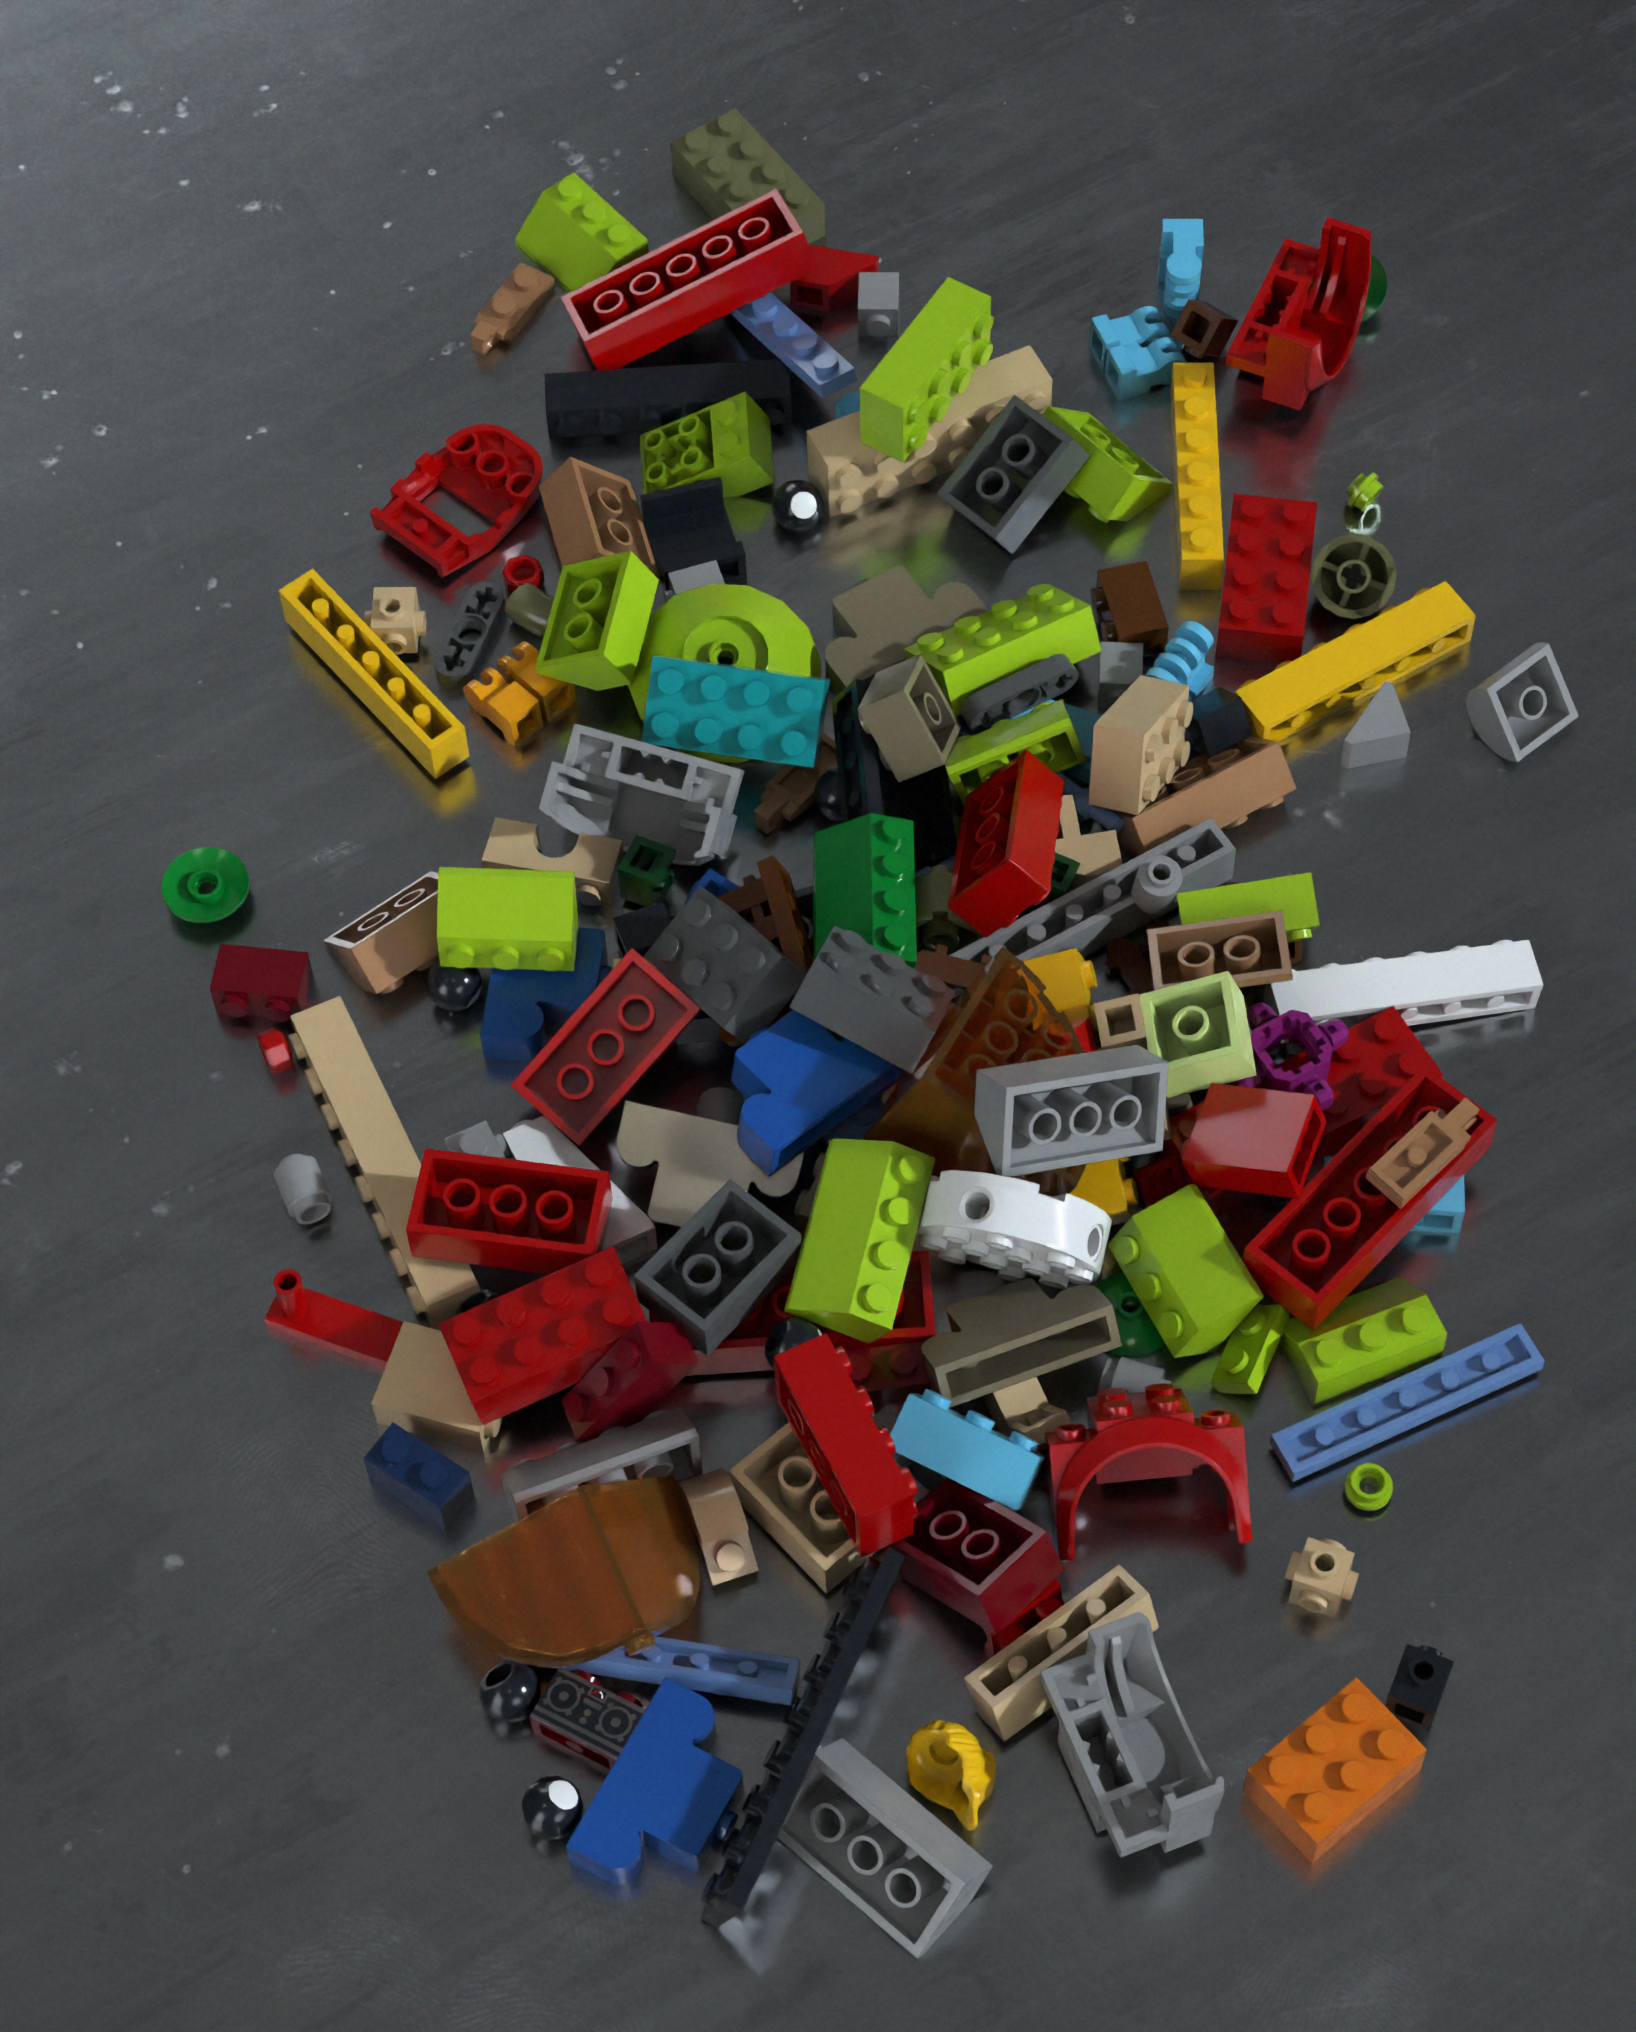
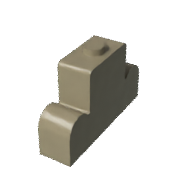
M897 565L871 579H864L853 588L832 599L833 628L840 638L834 639L825 649L826 679H830L829 689L836 697L854 679L871 684L876 672L905 661L904 648L917 643L921 636L928 633H940L953 627L954 623L961 618L978 616L989 610L969 586L960 582L945 583L937 588L934 598H928L902 565Z
M625 1101L617 1136L618 1153L621 1160L628 1167L635 1170H647L658 1164L648 1216L652 1223L677 1228L678 1231L729 1179L748 1193L750 1186L754 1185L763 1197L770 1200H780L788 1197L795 1190L798 1183L805 1150L769 1176L739 1146L737 1141L738 1125Z
M1026 1278L948 1306L946 1312L952 1332L937 1334L923 1343L921 1350L932 1391L950 1399L952 1402L949 1408L1115 1349L1122 1346L1113 1305L1098 1288L1091 1285H1077L1061 1291L1055 1298L1050 1299L1032 1278Z

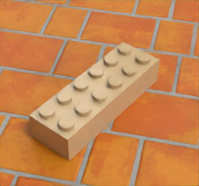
M1030 345L989 360L983 367L978 366L971 376L967 389L962 394H956L950 402L949 409L943 420L940 422L935 421L928 430L922 447L919 450L914 449L904 462L861 443L860 410L807 430L808 482L812 483L820 491L824 502V510L829 518L842 513L852 512L858 507L880 498H888L896 492L913 485L926 483L934 477L956 469L1014 395L1043 415L1047 407L1051 406L1053 379Z

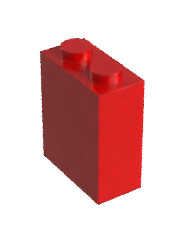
M1211 1083L1205 1100H1202L1197 1107L1196 1124L1191 1137L1186 1139L1183 1144L1181 1153L1182 1163L1186 1167L1193 1183L1197 1186L1299 1199L1327 1121L1315 1095Z

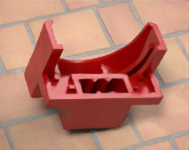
M1327 217L1322 228L1320 249L1285 238L1226 356V365L1264 377L1263 399L1301 410L1309 392H1313L1316 388L1332 380L1344 366L1354 345L1368 295L1371 274L1370 230ZM1310 284H1311V287H1310V290H1309V293H1308V296H1307V291H1308V288H1309V286H1310Z
M1152 1384L1145 1387V1392L1126 1393V1390L1122 1388H1107L1098 1391L1095 1397H1086L1088 1429H1085L1083 1424L1071 1423L1056 1427V1432L1045 1433L1047 1457L1043 1463L1044 1477L1049 1487L1053 1543L1059 1560H1074L1076 1508L1079 1498L1091 1478H1095L1097 1484L1186 1476L1193 1475L1192 1468H1199V1465L1202 1464L1211 1465L1212 1471L1218 1472L1222 1477L1226 1495L1229 1530L1237 1529L1239 1544L1253 1541L1244 1426L1237 1414L1230 1415L1228 1410L1214 1409L1202 1412L1201 1418H1194V1412L1181 1388L1174 1389L1172 1384Z

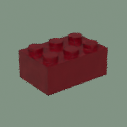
M948 1477L917 1505L918 1513L913 1515V1535L886 1546L905 1556L899 1570L900 1577L995 1635L1007 1626L1064 1571L1046 1530L993 1499Z

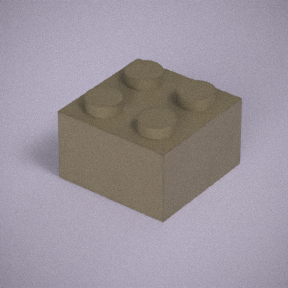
M922 654L876 672L858 707V717L861 726L865 732L872 734L879 747V755L886 769L892 770L898 782L944 765L961 729L959 721Z

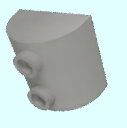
M1538 642L1530 646L1470 690L1466 697L1467 713L1477 734L1492 751L1502 758L1513 762L1520 761L1579 717L1549 643Z

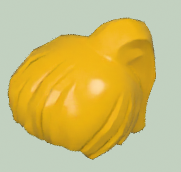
M942 1720L930 1721L911 1735L910 1743L907 1745L906 1772H908L909 1783L927 1800L953 1810L961 1824L966 1829L972 1831L978 1825L977 1813L979 1806L993 1792L996 1781V1760L992 1753L980 1747L978 1739L963 1725Z

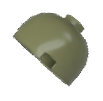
M1355 533L1337 537L1326 544L1314 560L1311 574L1314 593L1322 606L1337 616L1351 619L1372 615L1385 606L1394 592L1397 578L1394 559L1385 545L1371 536Z

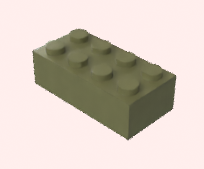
M736 108L670 142L673 176L713 220L777 189L802 229L808 244L825 236L824 202Z

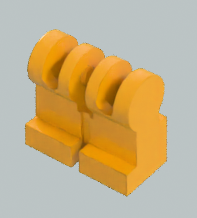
M522 641L513 648L512 652L515 660L508 655H504L497 660L499 672L492 667L484 670L481 673L483 684L473 679L463 687L464 695L471 707L483 717L486 716L503 732L504 738L514 748H517L544 726L542 717L549 723L577 701L574 684L540 675L535 670L539 652L526 641Z

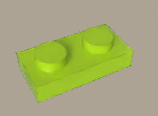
M1256 1305L1233 1330L1210 1381L1219 1393H1258L1290 1318V1315L1281 1305Z

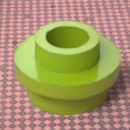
M1374 472L1368 477L1361 473L1346 490V493L1350 496L1346 504L1350 508L1356 506L1363 512L1384 488L1377 481L1379 476Z
M1365 1463L1354 1467L1348 1473L1344 1490L1347 1499L1355 1507L1366 1511H1373L1384 1507L1389 1502L1393 1492V1482L1390 1475L1381 1466ZM1371 1484L1376 1488L1377 1492L1374 1494L1364 1493L1361 1491L1360 1486Z

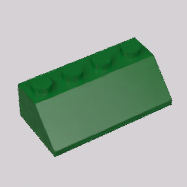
M869 813L815 833L813 837L814 960L835 925L842 930H850L859 934L866 943L883 952L896 954L905 961L906 965L912 968L915 967L917 963L913 820Z

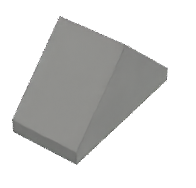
M1385 680L1345 738L1340 762L1341 766L1349 769L1405 758L1407 756L1411 732L1392 683Z

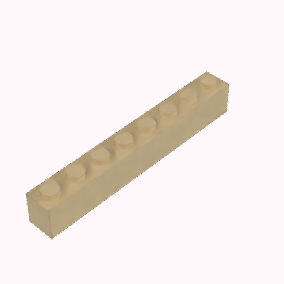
M341 996L291 1015L294 1033L288 1035L292 1050L297 1060L305 1058L310 1067L304 1070L312 1093L314 1096L322 1093L327 1103L321 1106V1110L329 1129L333 1131L338 1128L343 1137V1140L337 1143L347 1167L355 1164L360 1176L354 1178L356 1186L364 1203L369 1201L374 1203L377 1212L371 1214L380 1238L383 1240L389 1237L395 1248L389 1251V1255L398 1276L401 1277L407 1274L412 1284L406 1291L416 1314L425 1312L431 1327L456 1316V1310L461 1302L471 1295L480 1292L479 1284L470 1265L467 1263L413 1257L411 1254L406 1227L421 1163Z

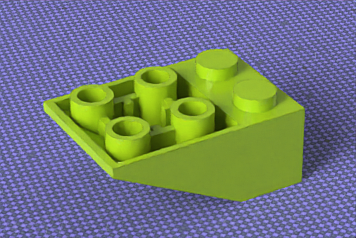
M746 392L640 435L643 494L652 493L659 489H670L692 484L698 480L720 477L723 485V498L739 497L775 482L770 418Z

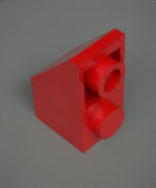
M809 245L818 268L805 274L802 278L790 282L791 306L831 312L858 299L859 272H879V256Z

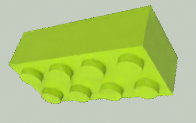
M947 277L859 388L861 443L901 462H904L914 449L919 450L922 447L928 430L935 421L940 422L943 420L949 409L950 402L957 393L962 394L967 389L974 371L978 366L983 367L992 354L993 344L990 343V330L993 326L994 317L991 316V296Z
M1039 584L1031 587L1027 591L1028 594L1019 598L995 603L992 605L991 610L983 614L961 618L954 623L953 627L947 630L921 636L917 643L904 648L906 660L922 654L955 716L958 717L961 715V705L969 696L1056 654H1065L1071 663L1075 664L1101 652L1091 605L1051 584Z

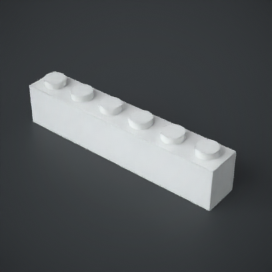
M1500 940L1486 946L1471 948L1469 946H1457L1442 952L1426 953L1418 951L1410 953L1405 957L1390 959L1374 957L1361 963L1346 965L1330 963L1317 969L1302 971L1292 969V981L1266 984L1263 1000L1264 1004L1269 1005L1278 1016L1290 1010L1308 1013L1317 1026L1331 1019H1340L1347 1028L1394 1006L1405 1023L1411 1026L1534 1009L1543 988V981L1529 940L1515 942Z

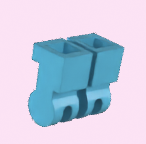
M1162 219L1158 277L1159 282H1165L1162 315L1172 325H1176L1188 299L1199 300L1204 249L1203 219Z
M1153 306L1139 308L1131 313V315L1109 320L1107 314L1091 318L1088 346L1101 370H1105V377L1118 401L1146 393L1154 385L1171 384L1173 363H1187L1183 354L1179 352L1177 343L1171 338V333L1163 323L1158 309Z
M1190 620L1182 622L1175 632V637L1170 639L1165 646V652L1158 656L1154 662V668H1150L1145 676L1190 685L1188 702L1199 698L1214 674V667L1205 663V655L1214 642L1212 634L1197 622Z

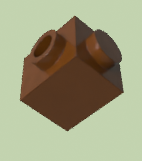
M1188 299L1170 336L1184 343L1182 349L1197 358L1204 359L1205 355L1220 357L1239 320L1205 301Z

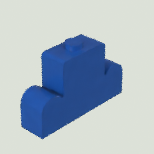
M579 927L574 971L502 970L492 968L480 1032L484 1058L525 1061L536 1057L547 1044L545 1024L564 1025L612 971V967L607 966L605 932L602 929Z
M792 1010L770 1027L764 1025L757 1029L749 1041L735 1053L731 1081L748 1097L741 1109L737 1130L738 1144L770 1176L902 1079L905 1070L845 1037H842V1041L839 1042L821 1024Z
M666 1677L663 1679L567 1843L566 1850L569 1863L605 1882L620 1885L634 1880L641 1872L644 1864L643 1847H647L697 1872L705 1865L718 1840L726 1841L729 1838L738 1819V1814L735 1813V1810L745 1793L743 1774L739 1768L707 1753L714 1745L717 1735L714 1709L706 1698Z

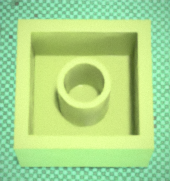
M1229 971L1140 994L1148 1051L1169 1062L1166 1093L1168 1099L1207 1089L1211 1083L1226 1084L1257 1076L1244 995Z

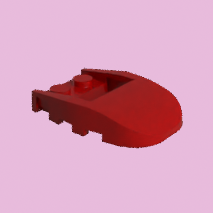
M494 424L471 425L445 439L446 446L433 455H430L428 452L421 455L414 461L416 468L405 480L399 478L391 487L392 499L382 510L374 507L370 511L374 528L377 531L382 529L437 569L438 575L442 578L492 551L514 529L535 503L540 493L539 486L542 484L543 463L538 452L530 444L502 426ZM440 485L494 525L480 535L476 532L468 537L420 501Z

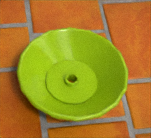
M711 583L675 594L650 615L633 683L629 684L628 688L639 717L644 722L653 656L662 655L719 663L718 660L720 658L729 657L733 661L730 665L818 678H821V659L808 626L782 600L746 585ZM672 748L678 752L716 763L740 764L752 760Z

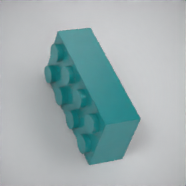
M662 655L653 656L641 742L657 746L814 768L819 765L830 679Z

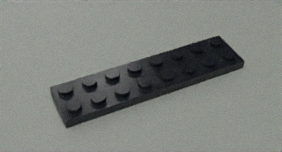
M890 1547L886 1548L875 1559L869 1556L861 1570L855 1569L849 1577L842 1592V1595L847 1597L848 1600L841 1613L835 1611L823 1633V1637L829 1640L821 1655L817 1653L814 1655L803 1676V1680L809 1683L801 1698L798 1696L794 1698L783 1719V1723L788 1725L789 1728L781 1742L775 1740L765 1757L763 1767L769 1769L761 1786L756 1783L745 1800L742 1811L748 1813L746 1821L740 1830L735 1828L723 1848L722 1856L728 1858L720 1875L714 1873L702 1893L701 1901L707 1903L700 1919L717 1928L744 1910L905 1559L903 1554Z

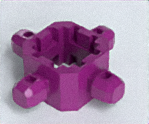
M1262 1002L1251 1006L1247 1010V1019L1252 1031L1251 1043L1257 1076L1230 1082V1084L1241 1087L1259 1089L1262 1087V1089L1312 1094L1315 1095L1322 1111L1329 1108L1333 1104V1091L1327 1083L1332 1052L1343 1046L1349 1036L1348 1028L1342 1020L1331 1019L1317 1026L1309 1014L1305 1012L1290 1010L1278 1016L1269 1005ZM1282 1040H1285L1288 1045L1295 1042L1298 1047L1302 1045L1306 1047L1305 1053L1311 1061L1299 1067L1297 1074H1294L1292 1070L1284 1073L1281 1067L1276 1070L1273 1068L1274 1062L1268 1053L1279 1048Z

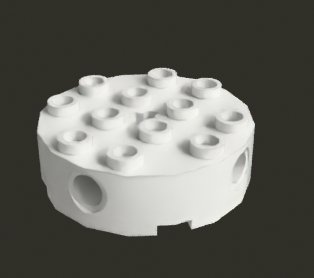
M949 1170L941 1171L940 1177L931 1175L916 1235L920 1238L919 1245L930 1250L939 1251L938 1258L955 1264H965L967 1260L999 1270L998 1277L1008 1281L1017 1282L1026 1279V1276L1040 1278L1039 1282L1046 1286L1066 1289L1068 1281L1090 1283L1100 1275L1112 1220L1106 1211L1068 1193L1059 1196L1039 1194L1040 1185L984 1172Z

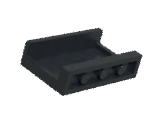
M854 679L831 701L843 823L869 813L913 820L915 867L923 869L926 866L930 868L936 866L955 852L957 841L954 833L952 799L950 797L948 772L945 764L898 782L892 770L886 769L879 755V747L872 734L865 732L859 721L858 707L870 683Z

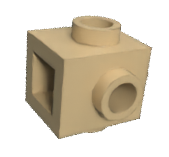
M374 587L372 611H365L364 622L395 655L417 653L419 636L426 635L425 611H420L416 587Z
M1308 1537L1303 1553L1293 1551L1287 1567L1285 1579L1293 1581L1288 1602L1301 1606L1308 1611L1335 1618L1341 1599L1351 1600L1359 1577V1573L1351 1570L1355 1553L1346 1550L1337 1541L1331 1539L1316 1540Z

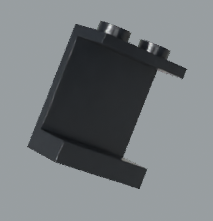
M720 477L698 480L692 484L670 489H659L652 493L640 495L642 519L664 591L669 590L668 573L714 560L717 561L725 584L747 579L746 553L742 541L736 542L724 506L723 485Z

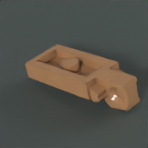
M520 262L478 313L474 321L475 328L470 334L473 345L472 350L486 356L499 339L503 341L509 339L512 341L554 290V277Z
M823 733L818 766L811 768L786 764L766 782V790L760 796L762 803L754 810V825L769 834L782 823L784 818L792 821L815 801L813 797L815 784L825 771L838 767L835 740Z
M1465 1097L1447 1115L1441 1109H1438L1435 1113L1431 1110L1369 1168L1366 1179L1401 1209L1465 1148V1145L1471 1138L1466 1131L1477 1120L1475 1117L1480 1109Z

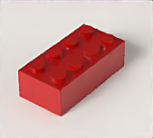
M1242 494L1233 495L1215 658L1279 665L1284 661H1293L1301 657L1317 502Z
M1027 749L965 796L947 907L986 938L1000 928L1009 927L1022 911L1032 904H1040L1051 890L1050 883L1055 861V845L1059 833L1058 823L1060 809L1063 804L1064 780Z
M631 948L510 1086L572 1141L582 1147L702 1010Z
M425 1148L406 1227L411 1254L413 1257L543 1274L554 1273L602 1251L613 1200L610 1175L607 1171Z
M614 1246L438 1323L470 1401L482 1425H485L577 1384L636 1322L648 1321Z
M825 1333L775 1355L776 1398L860 1558L913 1535V1515L918 1513L913 1499V1495L918 1493L916 1483L906 1466L899 1469L892 1455L896 1453L895 1445L885 1426L877 1428L870 1415L874 1413L872 1401L863 1386L855 1387L849 1375L853 1373V1369L843 1347L834 1348L829 1336Z

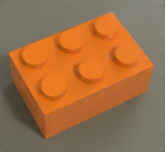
M1356 1677L1247 1770L1243 1791L1313 1864L1421 1770L1427 1749Z

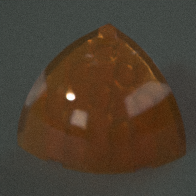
M1002 947L982 969L939 1024L913 1073L905 1072L864 1136L865 1140L894 1141L934 1157L935 1162L931 1174L933 1176L940 1177L941 1171L949 1170L984 1172L996 1175L974 1115L976 1072L978 1069L1084 1053L1079 1039L1064 1011L1058 1014L1051 1001L1043 993L1047 989L1046 986L1020 959L1005 947ZM1086 1164L1012 1176L1011 1178L1039 1184V1194L1059 1196L1065 1193L1069 1194L1076 1188Z
M674 1476L582 1485L427 1571L439 1598L449 1613L476 1641L507 1659L538 1667L578 1665L618 1653L625 1649L629 1656H633L652 1648L657 1644L654 1637L678 1626L691 1614L696 1604L700 1582L699 1558L695 1535L686 1505Z

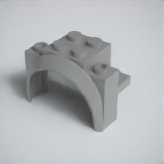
M574 723L563 764L554 761L551 763L539 809L557 825L577 835L581 832L622 840L624 852H627L633 839L638 835L676 849L677 854L671 864L700 866L712 860L715 855L726 858L737 820V815L732 813L744 771Z
M1139 1611L1089 1630L1086 1654L1040 1671V1680L1059 1721L1058 1746L1097 1833L1108 1830L1120 1858L1159 1842L1164 1853L1211 1835L1215 1812L1218 1811L1225 1793L1224 1779L1222 1776L1217 1777L1216 1780L1214 1779L1197 1747L1163 1668L1149 1619Z

